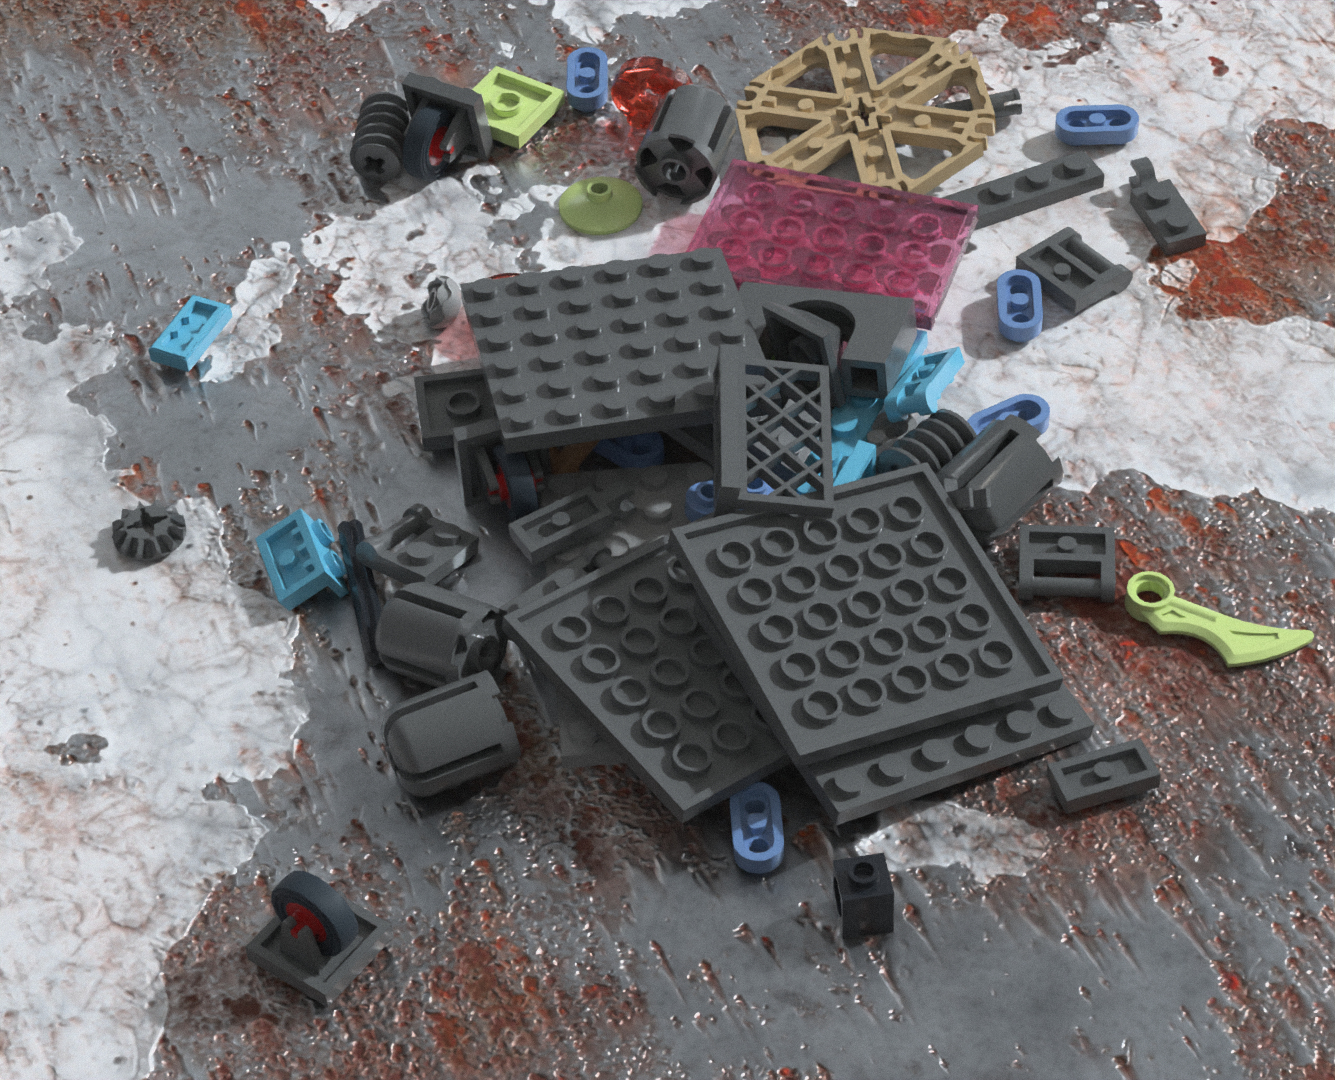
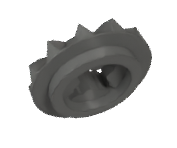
M156 500L151 506H144L139 501L135 510L122 509L121 519L112 522L114 546L122 555L135 560H153L164 557L176 550L186 535L184 515H179L175 505L164 507L159 500ZM151 524L154 528V536L150 537L149 533L145 532L142 526Z

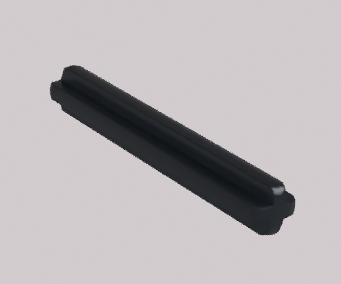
M353 519L350 522L342 521L337 529L365 661L370 666H375L378 663L384 664L379 658V651L376 648L375 632L381 614V607L373 571L362 564L356 555L357 545L365 539L363 526L357 519Z

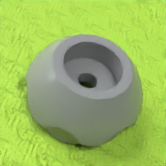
M447 276L436 277L435 280L428 284L429 297L421 306V312L425 317L422 323L427 324L432 329L445 328L453 324L458 316L462 302L461 290L453 279Z

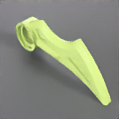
M1140 572L1133 575L1128 581L1124 603L1127 612L1133 618L1149 623L1160 635L1183 634L1205 641L1221 655L1227 667L1246 666L1273 660L1308 645L1314 638V634L1310 630H1291L1257 625L1223 615L1174 596L1175 589L1170 579L1158 572ZM1143 591H1153L1159 594L1162 600L1156 603H1148L1139 599L1137 594Z

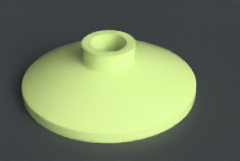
M604 176L591 177L576 182L564 191L559 200V213L563 222L573 230L589 235H608L620 232L638 220L643 208L642 196L635 186L619 178Z

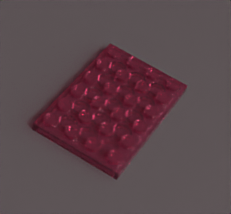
M732 159L686 252H691L697 248L713 249L721 247L738 291L745 281L912 298L915 302L917 328L932 331L978 222L979 205Z

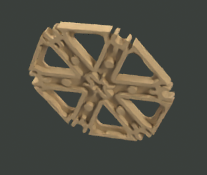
M861 27L862 38H858V33L854 28L849 29L850 37L844 41L836 40L834 33H829L827 36L828 45L826 46L823 43L822 36L751 80L749 82L750 86H746L744 89L746 101L738 100L736 103L735 113L751 181L754 179L757 187L766 183L768 195L771 197L776 196V199L781 201L868 213L867 201H871L872 209L875 212H881L880 202L884 199H893L896 202L897 208L902 207L904 203L902 194L905 193L908 196L910 205L984 155L983 151L988 149L987 136L995 135V128H997L996 116L977 57L973 58L970 50L960 55L958 43L956 41L950 42V38ZM892 54L918 58L877 85L871 64V58L875 55ZM823 67L830 71L835 93L785 86L811 69ZM951 86H963L968 91L973 111L924 106L923 104ZM861 112L868 116L869 126H865L864 120H861ZM766 126H779L807 130L772 154L762 155L758 139V132ZM894 143L947 150L952 155L933 167L922 177L911 179L902 173ZM852 152L860 182L856 191L839 193L830 189L808 188L805 186V182Z

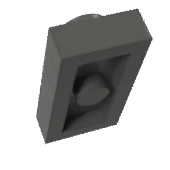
M1141 738L1047 764V779L1066 814L1160 786L1161 774Z

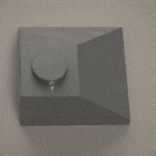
M767 301L762 305V310L775 361L829 366L830 403L838 408L842 407L846 403V395H844L841 357L844 353V337L840 328L833 322L825 321L810 312ZM797 379L793 382L794 384L802 385L811 392L817 389V381Z

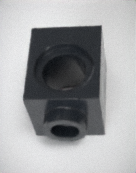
M884 853L833 860V901L842 939L894 932V890Z

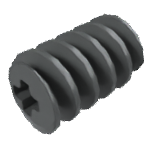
M389 92L371 94L363 101L359 111L355 136L350 150V162L356 172L372 181L384 182L392 180L401 169L405 141L403 135L410 122V117L407 113L406 101L398 95Z
M946 409L937 410L928 419L921 421L915 429L908 431L904 438L895 441L892 447L882 451L877 462L878 473L883 474L927 462L934 474H936L976 436V433L971 425L959 414Z

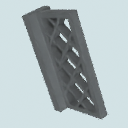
M720 343L713 372L714 517L734 513L735 509H752L832 518L834 494L829 366L739 357V345ZM746 374L764 376L771 384L759 391L746 380ZM797 379L817 381V389L806 396L792 383ZM782 391L795 404L783 411L769 398ZM756 406H759L772 417L771 420L762 426L758 425L746 414ZM806 411L819 424L807 431L793 418ZM780 426L796 437L795 440L786 446H783L770 435L771 432ZM758 441L773 453V455L762 462L747 451V448ZM804 446L820 458V460L809 467L794 455L795 452ZM781 462H784L798 474L786 483L770 470ZM759 477L774 491L768 495L747 493V485ZM807 482L821 493V500L803 498L795 489Z

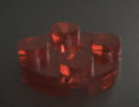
M642 56L629 59L621 65L620 71L615 76L611 89L613 102L627 116L626 120L630 126L637 129H646L664 94L672 89L676 90L679 86L693 84L691 78L684 70L676 66L675 71L668 67L662 66L664 60L657 57ZM646 89H650L654 94L657 95L648 93Z

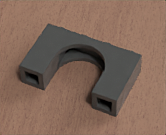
M745 281L738 291L766 360H771L774 355L762 310V305L767 301L807 311L825 321H831L836 324L843 334L844 341L848 343L841 357L844 395L885 399L894 388L917 336L915 302L912 298Z

